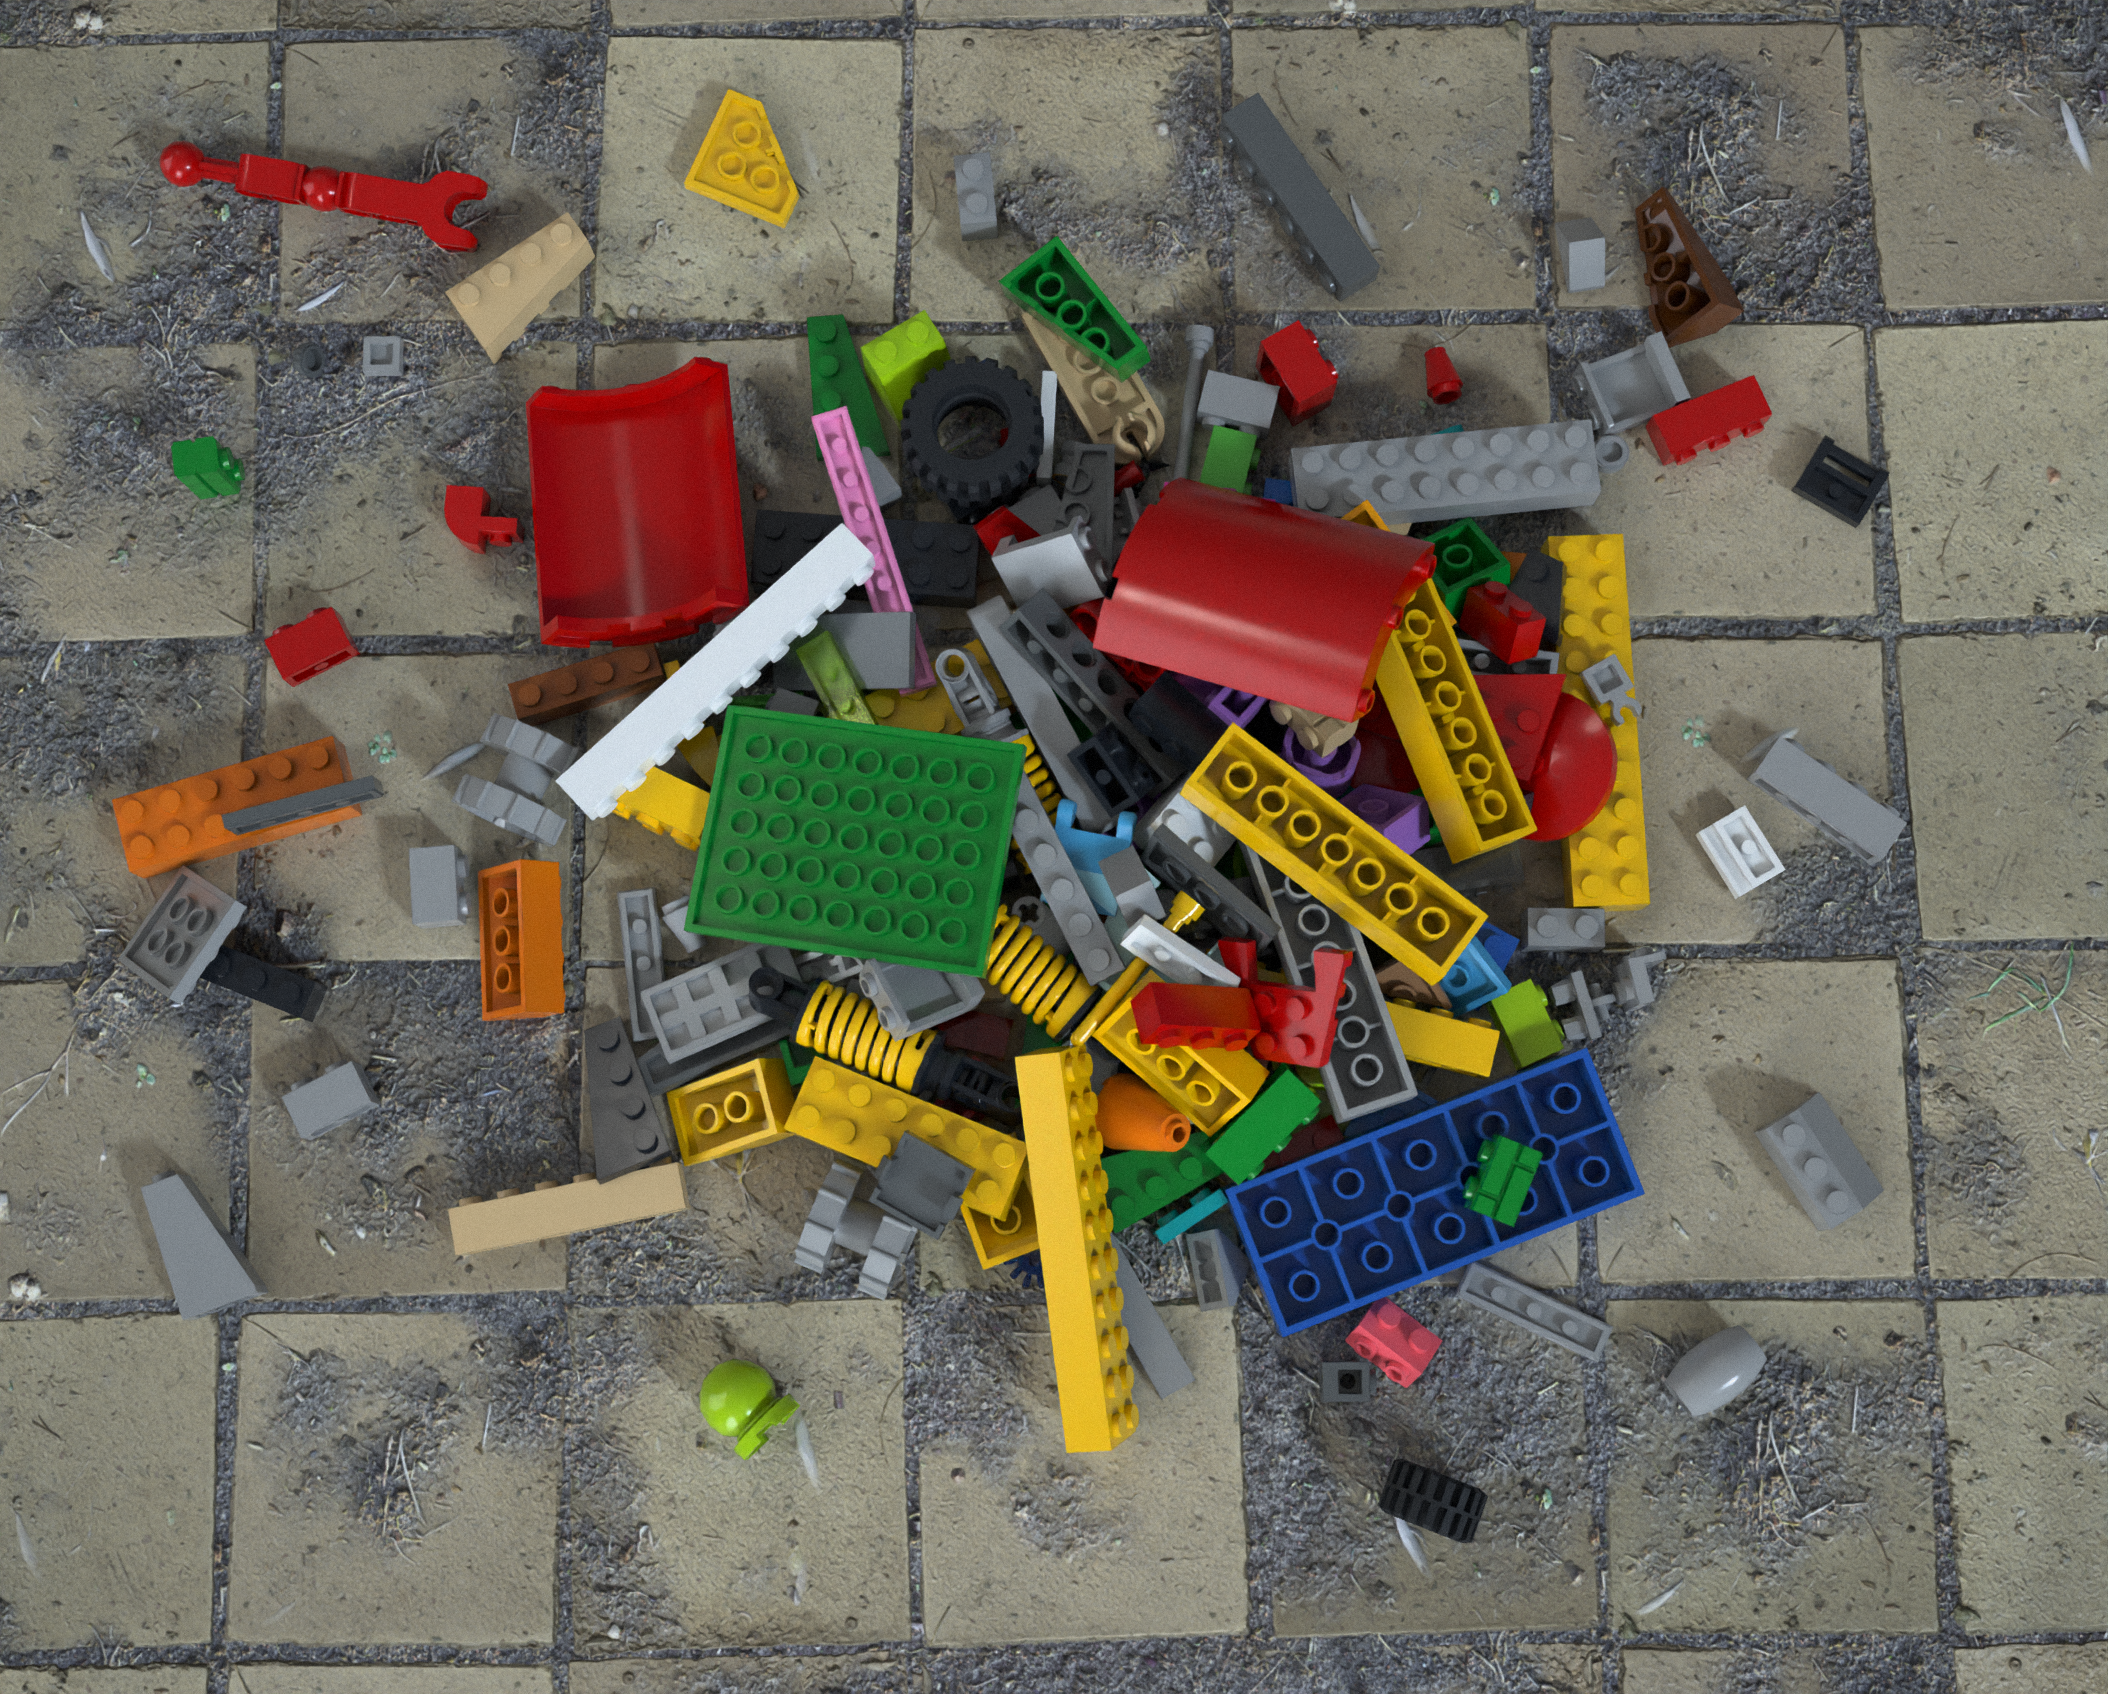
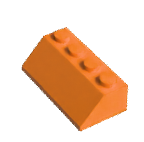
M519 859L478 871L482 1021L541 1018L564 1013L566 993L563 988L564 953L562 951L561 934L563 917L560 906L561 877L559 875V862Z

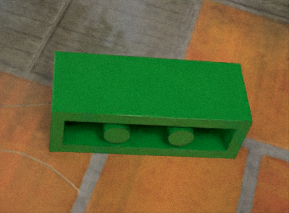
M1282 1063L1263 1082L1252 1101L1202 1144L1204 1153L1238 1185L1245 1179L1250 1181L1261 1172L1265 1165L1263 1160L1272 1151L1278 1153L1287 1146L1292 1139L1290 1133L1300 1123L1306 1125L1317 1115L1320 1110L1318 1105L1322 1101L1318 1093L1287 1063Z

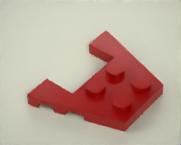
M1225 937L1218 940V947L1225 968L1241 978L1238 988H1250L1261 1027V1031L1249 1041L1254 1058L1315 1068L1327 1065L1338 1023V1018L1335 1017L1339 998L1344 997L1347 983L1343 982L1346 967L1351 966L1353 951L1320 948L1313 951L1315 987L1258 980L1256 940Z

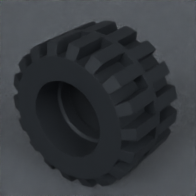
M1398 1459L1392 1463L1378 1506L1389 1515L1460 1543H1472L1488 1496L1479 1488L1407 1460Z

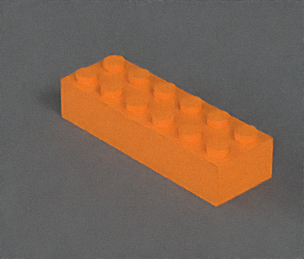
M330 736L113 799V808L129 872L145 879L179 869L182 865L190 866L361 816L362 811L360 803L241 835H236L225 829L222 820L223 814L352 781L353 776L344 744L334 736Z

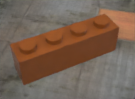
M655 643L630 646L508 684L517 719L534 727L657 689L668 679L660 652Z

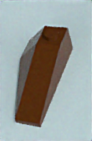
M1662 186L1635 209L1640 250L1645 252L1647 273H1644L1645 285L1650 288L1652 305L1648 306L1649 318L1656 333L1662 331L1668 347L1671 348L1717 333L1744 312V309L1730 281L1668 189Z

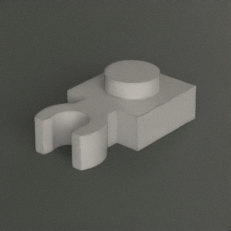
M1615 654L1579 674L1598 708L1609 703L1611 707L1610 718L1617 727L1625 722L1620 714L1621 708L1626 707L1630 709L1634 717L1642 713L1639 702L1626 695V692L1631 690L1634 685Z

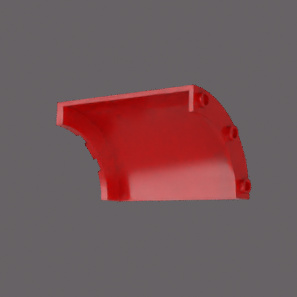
M694 357L679 369L645 383L628 384L621 388L604 390L561 389L557 386L542 385L526 402L541 644L590 648V641H612V648L659 643L696 634L699 632V625L712 620L716 625L722 624L739 615L750 606L728 364L712 361L707 357Z
M1182 477L1167 484L1159 492L1161 500L1158 504H1148L1135 524L1120 554L1112 577L1118 579L1112 600L1104 598L1093 648L1350 723L1368 714L1375 698V691L1372 690L1373 683L1393 629L1397 630L1400 627L1404 608L1412 595L1434 574L1437 564V557L1433 555L1435 543Z

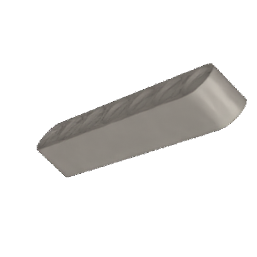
M998 595L967 611V618L1023 724L1026 728L1029 727L1031 731L1029 734L1064 799L1077 803L1075 821L1080 830L1102 834L1117 826L1119 814L1110 818L1067 757V754L1080 744V741L1050 685L998 628L1012 615L1003 598Z

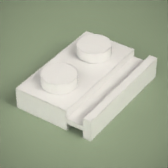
M1745 805L1695 835L1735 899L1785 870Z

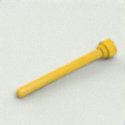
M1181 890L1171 901L1173 906L1169 911L1172 914L1162 926L1175 934L1183 924L1188 925L1191 920L1196 922L1205 909ZM1138 956L1134 958L1072 1033L1070 1041L1074 1046L1084 1045L1150 964Z

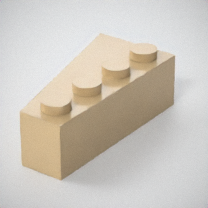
M566 212L445 293L488 357L495 364L503 356L502 352L512 341L516 342L525 332L524 328L537 314L541 315L550 306L549 302L560 290L564 291L595 258V255L583 232L570 214Z

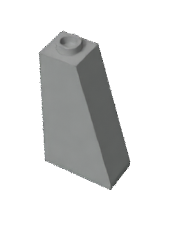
M174 1170L153 1176L151 1178L152 1184L141 1187L182 1320H197L268 1293L265 1283L190 1176L175 1174Z

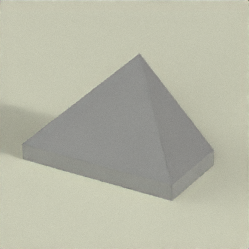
M1219 1228L1186 1235L1201 1312L1235 1306L1251 1265L1249 1259Z

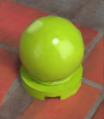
M734 1358L711 1369L703 1380L699 1392L700 1411L712 1429L723 1436L737 1437V1442L739 1443L733 1451L738 1456H741L744 1461L753 1456L769 1440L764 1433L772 1425L777 1426L779 1423L784 1425L800 1406L790 1393L783 1398L776 1397L775 1382L766 1369L752 1361Z

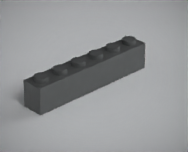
M1256 93L1222 114L1219 131L1222 143L1228 150L1233 149L1240 158L1239 165L1245 176L1249 179L1254 178L1260 187L1259 194L1268 207L1273 206L1280 216L1279 222L1284 232L1288 236L1293 235L1300 244L1299 250L1308 265L1314 264L1321 274L1319 279L1324 289L1329 294L1334 293L1339 302L1376 280L1380 265L1260 94Z

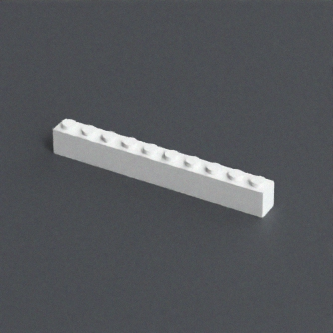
M841 523L555 781L592 821L598 816L604 818L610 814L618 805L616 800L624 792L636 790L646 780L647 776L645 773L655 764L658 766L663 765L674 755L676 751L674 747L684 738L690 740L695 737L704 727L702 722L713 712L719 714L725 710L733 700L731 696L739 688L751 686L760 677V669L770 660L773 663L777 662L788 652L790 648L788 644L798 635L804 637L810 633L818 623L816 619L826 610L831 612L840 606L846 598L844 593L854 584L857 586L864 584L874 573L872 568L876 564L873 554Z

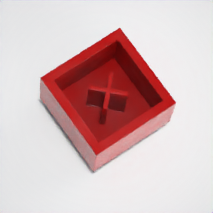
M1299 320L1260 341L1255 365L1266 384L1280 387L1277 403L1292 427L1330 407L1338 379L1337 371L1329 359L1324 361L1317 350L1319 344L1314 333L1309 328L1305 330Z

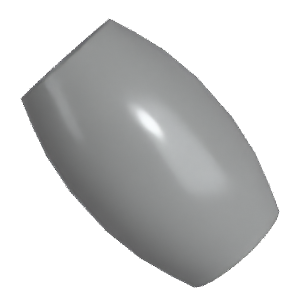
M1737 1325L1716 1332L1695 1345L1677 1362L1664 1383L1679 1405L1693 1418L1722 1407L1742 1393L1756 1378L1767 1358L1750 1334L1743 1327Z

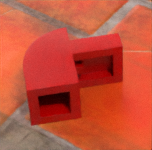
M447 485L444 504L445 520L456 538L467 549L485 555L487 541L492 545L501 547L512 546V542H524L525 528L518 518L489 516L491 497L484 487Z

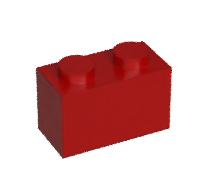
M1489 581L1486 584L1468 588L1459 628L1505 663L1512 664L1537 656L1546 617L1534 609L1529 602L1522 600L1508 590L1507 586L1503 583Z
M332 606L315 609L307 614V619L295 625H283L273 631V636L264 640L282 679L292 687L360 654L342 616Z

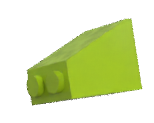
M925 310L860 347L866 377L900 431V421L903 420L902 408L905 400L911 399V388L916 381L922 384L925 382L924 373L933 367L938 372L943 370V362L951 359L944 339Z

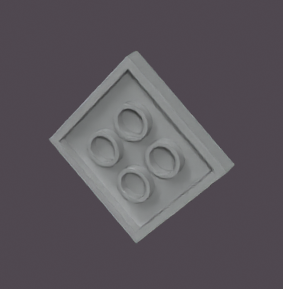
M182 865L124 949L118 961L166 997L181 1005L185 997L194 990L198 978L209 962L217 956L219 947L230 931L238 925L241 915L247 907L196 872Z

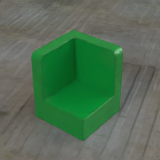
M787 1040L779 1041L790 1084L794 1089L802 1087L814 1057L817 1056L826 1060L825 1054L817 1053L813 1047H804L800 1044L795 1045Z

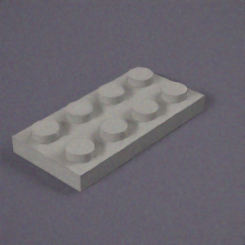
M754 943L640 992L669 1064L773 1020V1018L758 1013L750 1005L749 978L755 970L762 967H771L803 982L789 948ZM763 986L757 990L762 995H770L776 991L770 986Z

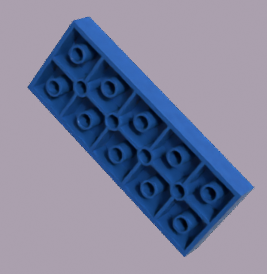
M1574 1048L1281 1163L1261 1171L1250 1181L1245 1179L1240 1185L1233 1182L1221 1187L1223 1194L1229 1201L1227 1202L1277 1333L1282 1337L1645 1194L1587 1048ZM1493 1134L1501 1135L1543 1153L1514 1227L1464 1207L1467 1199L1462 1197L1463 1189L1471 1175L1477 1176L1482 1163L1477 1161L1479 1149L1485 1139L1491 1141Z

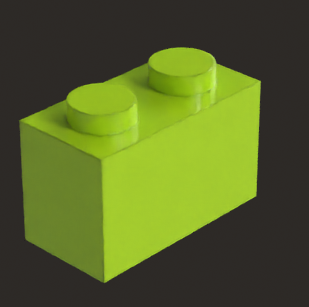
M1531 979L1511 987L1508 993L1485 1003L1497 1031H1500L1499 1035L1516 1071L1564 1049L1561 1042L1565 1040L1562 1028L1556 1019L1551 1021L1545 1009V1006H1548L1546 995L1540 985L1534 986Z

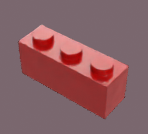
M1752 375L1654 414L1645 428L1663 466L1674 461L1677 465H1682L1696 458L1699 451L1709 448L1710 452H1714L1731 443L1730 439L1743 435L1744 439L1762 432L1765 429L1764 424L1772 416V412L1755 376Z
M1149 982L1130 1001L1141 1044H1155L1161 1048L1192 1046L1196 1050L1211 1047L1225 1048L1226 1051H1238L1245 1048L1248 1042L1261 1031L1250 988Z

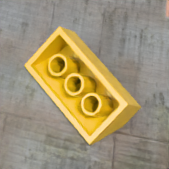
M1150 969L1129 990L1094 1031L1092 1036L1211 1137L1252 1101L1270 1072L1244 1049L1226 1051L1225 1048L1209 1047L1196 1050L1192 1046L1161 1048L1155 1044H1141L1130 1001L1149 982L1166 983Z

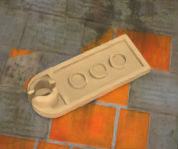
M1029 313L1021 315L1025 328L1049 370L1055 371V374H1057V384L1091 444H1115V467L1121 468L1133 459L1138 465H1141V453L1138 447H1134L1127 438L1132 433L1146 460L1152 459L1162 447L1165 424L1158 407L1137 371L1121 383Z

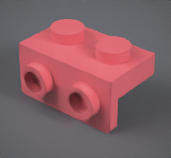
M1387 1297L1371 1303L1357 1326L1348 1334L1345 1342L1354 1348L1359 1356L1368 1359L1385 1372L1390 1380L1408 1388L1424 1372L1441 1345L1442 1340Z

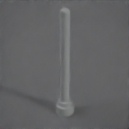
M1188 325L1185 330L1184 343L1187 345V351L1190 352L1173 480L1179 477L1188 479L1204 354L1208 353L1209 348L1213 346L1215 333L1213 328L1204 325Z

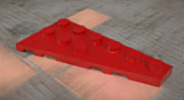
M1473 675L1516 780L1529 784L1567 675ZM1375 678L1372 690L1375 691L1373 706L1368 714L1359 719L1356 729L1402 743Z

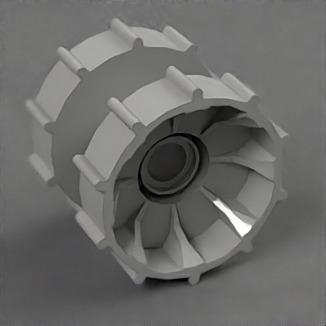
M494 713L480 742L506 757L494 784L490 781L465 774L451 802L498 827H502L526 839L549 847L555 846L567 820L561 818L552 810L541 806L540 803L551 779L557 780L585 753L547 732H543L519 720Z
M840 1154L839 1158L833 1162L828 1175L820 1187L795 1250L796 1258L794 1263L821 1274L826 1265L829 1264L837 1245L867 1256V1259L859 1277L857 1290L884 1301L892 1289L918 1229L879 1206L859 1198L858 1196L866 1177L865 1170L867 1164Z

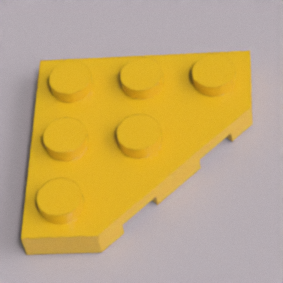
M728 89L685 179V188L785 229L799 199V193L794 180L791 177L776 136L768 121L762 102Z

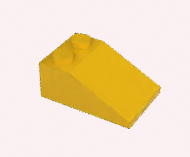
M758 1058L666 1093L684 1166H691L760 1147L795 1135L784 1129L795 1103L784 1059Z
M1015 1132L1007 1134L1008 1136L1018 1139ZM1029 1167L1005 1222L961 1204L960 1209L983 1270L1040 1249Z

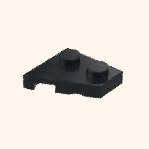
M1530 548L1508 590L1522 600L1529 602L1534 609L1546 617L1541 638L1560 647L1563 640V635L1560 632L1561 615L1564 613L1565 606L1563 587L1566 584L1567 566L1553 557Z

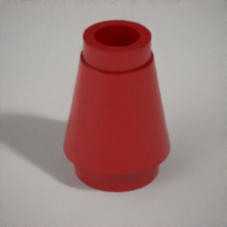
M1444 347L1429 349L1424 354L1427 395L1438 405L1452 403L1461 397L1463 383L1446 353V349Z

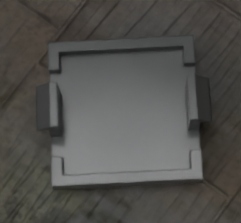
M906 1130L898 1143L894 1155L888 1157L884 1154L874 1173V1176L880 1182L874 1189L869 1201L938 1240L941 1238L949 1220H954L964 1200L961 1197L976 1168Z

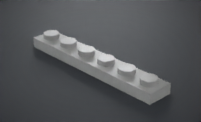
M1023 768L1012 834L1089 985L1094 986L1125 970L1126 966Z

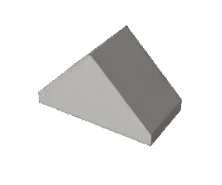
M1592 217L1555 223L1568 293L1604 288L1605 236Z
M862 446L861 453L882 514L903 499L901 488L870 447Z
M1133 845L1098 862L1129 929L1144 914L1155 921L1166 917L1152 881Z

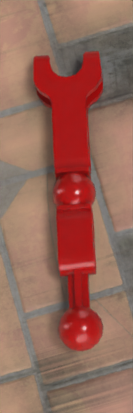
M184 140L174 141L167 145L159 157L160 169L164 177L171 184L179 187L194 186L203 178L235 184V192L249 197L310 206L312 209L320 212L339 209L343 213L422 227L424 233L442 249L465 253L477 251L478 238L470 231L456 227L453 224V212L458 204L464 200H483L487 195L488 184L481 178L473 175L446 170L435 175L429 182L419 184L354 172H339L337 169L327 165L310 168L305 164L252 154H240L239 162L205 157L203 151L196 144Z

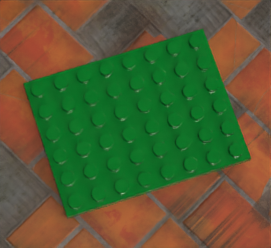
M728 705L684 931L862 960L874 957L877 962L986 979L1027 747L1024 744Z

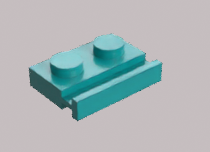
M1209 1187L1189 1199L1193 1207L1181 1215L1177 1209H1174L1159 1219L1157 1223L1161 1228L1153 1234L1161 1246L1229 1202L1221 1189L1212 1193Z

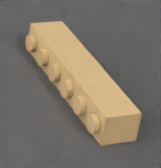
M667 1157L650 1164L649 1168L630 1172L601 1185L596 1179L595 1172L573 1176L572 1184L558 1186L557 1180L537 1183L534 1185L535 1191L520 1194V1188L496 1192L497 1199L482 1202V1196L458 1200L459 1207L448 1209L455 1255L465 1256L690 1210L683 1164L678 1162L672 1163L671 1157Z

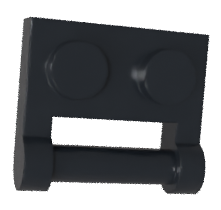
M1825 435L1791 491L1856 528L1860 525L1890 472L1882 467L1874 468L1834 444L1835 440ZM1825 457L1868 481V487L1824 463Z

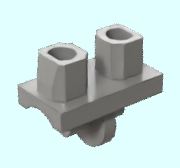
M1582 970L1568 974L1564 977V980L1548 988L1553 1007L1572 1003L1576 1015L1575 1017L1559 1021L1565 1036L1564 1041L1583 1039L1584 1043L1602 1037L1594 1008L1596 1009L1599 1022L1610 1019L1606 1005L1616 1002L1614 994L1603 996L1599 982L1588 985L1592 997L1591 1000Z

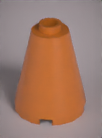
M1117 1073L1107 1078L1101 1084L1104 1087L1097 1096L1098 1112L1094 1116L1096 1129L1102 1135L1103 1145L1116 1150L1175 1152L1185 1146L1191 1132L1188 1118L1140 1076L1132 1073Z

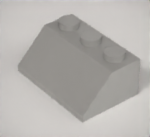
M1820 1092L1815 1093L1754 1132L1818 1231L1833 1229L1863 1210L1884 1191Z

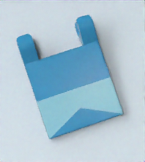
M1061 799L1057 809L1055 830L1098 914L1116 917L1118 905L1098 862L1131 846L1138 820L1137 815L1127 811L1120 813L1116 837L1072 829L1078 807L1077 803L1072 800ZM1041 892L1040 901L1047 903L1043 893Z

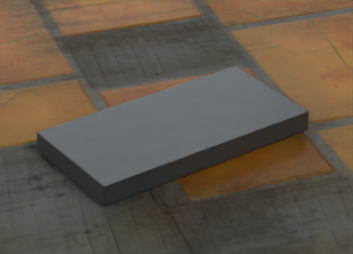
M916 613L821 614L816 619L818 623L815 628L804 637L798 635L788 644L790 647L788 652L774 663L773 691H777L778 687L791 692L915 689Z
M1162 823L1154 831L1140 856L1142 864L1176 894L1182 890L1205 909L1201 916L1225 937L1256 940L1258 959L1282 927L1166 825Z

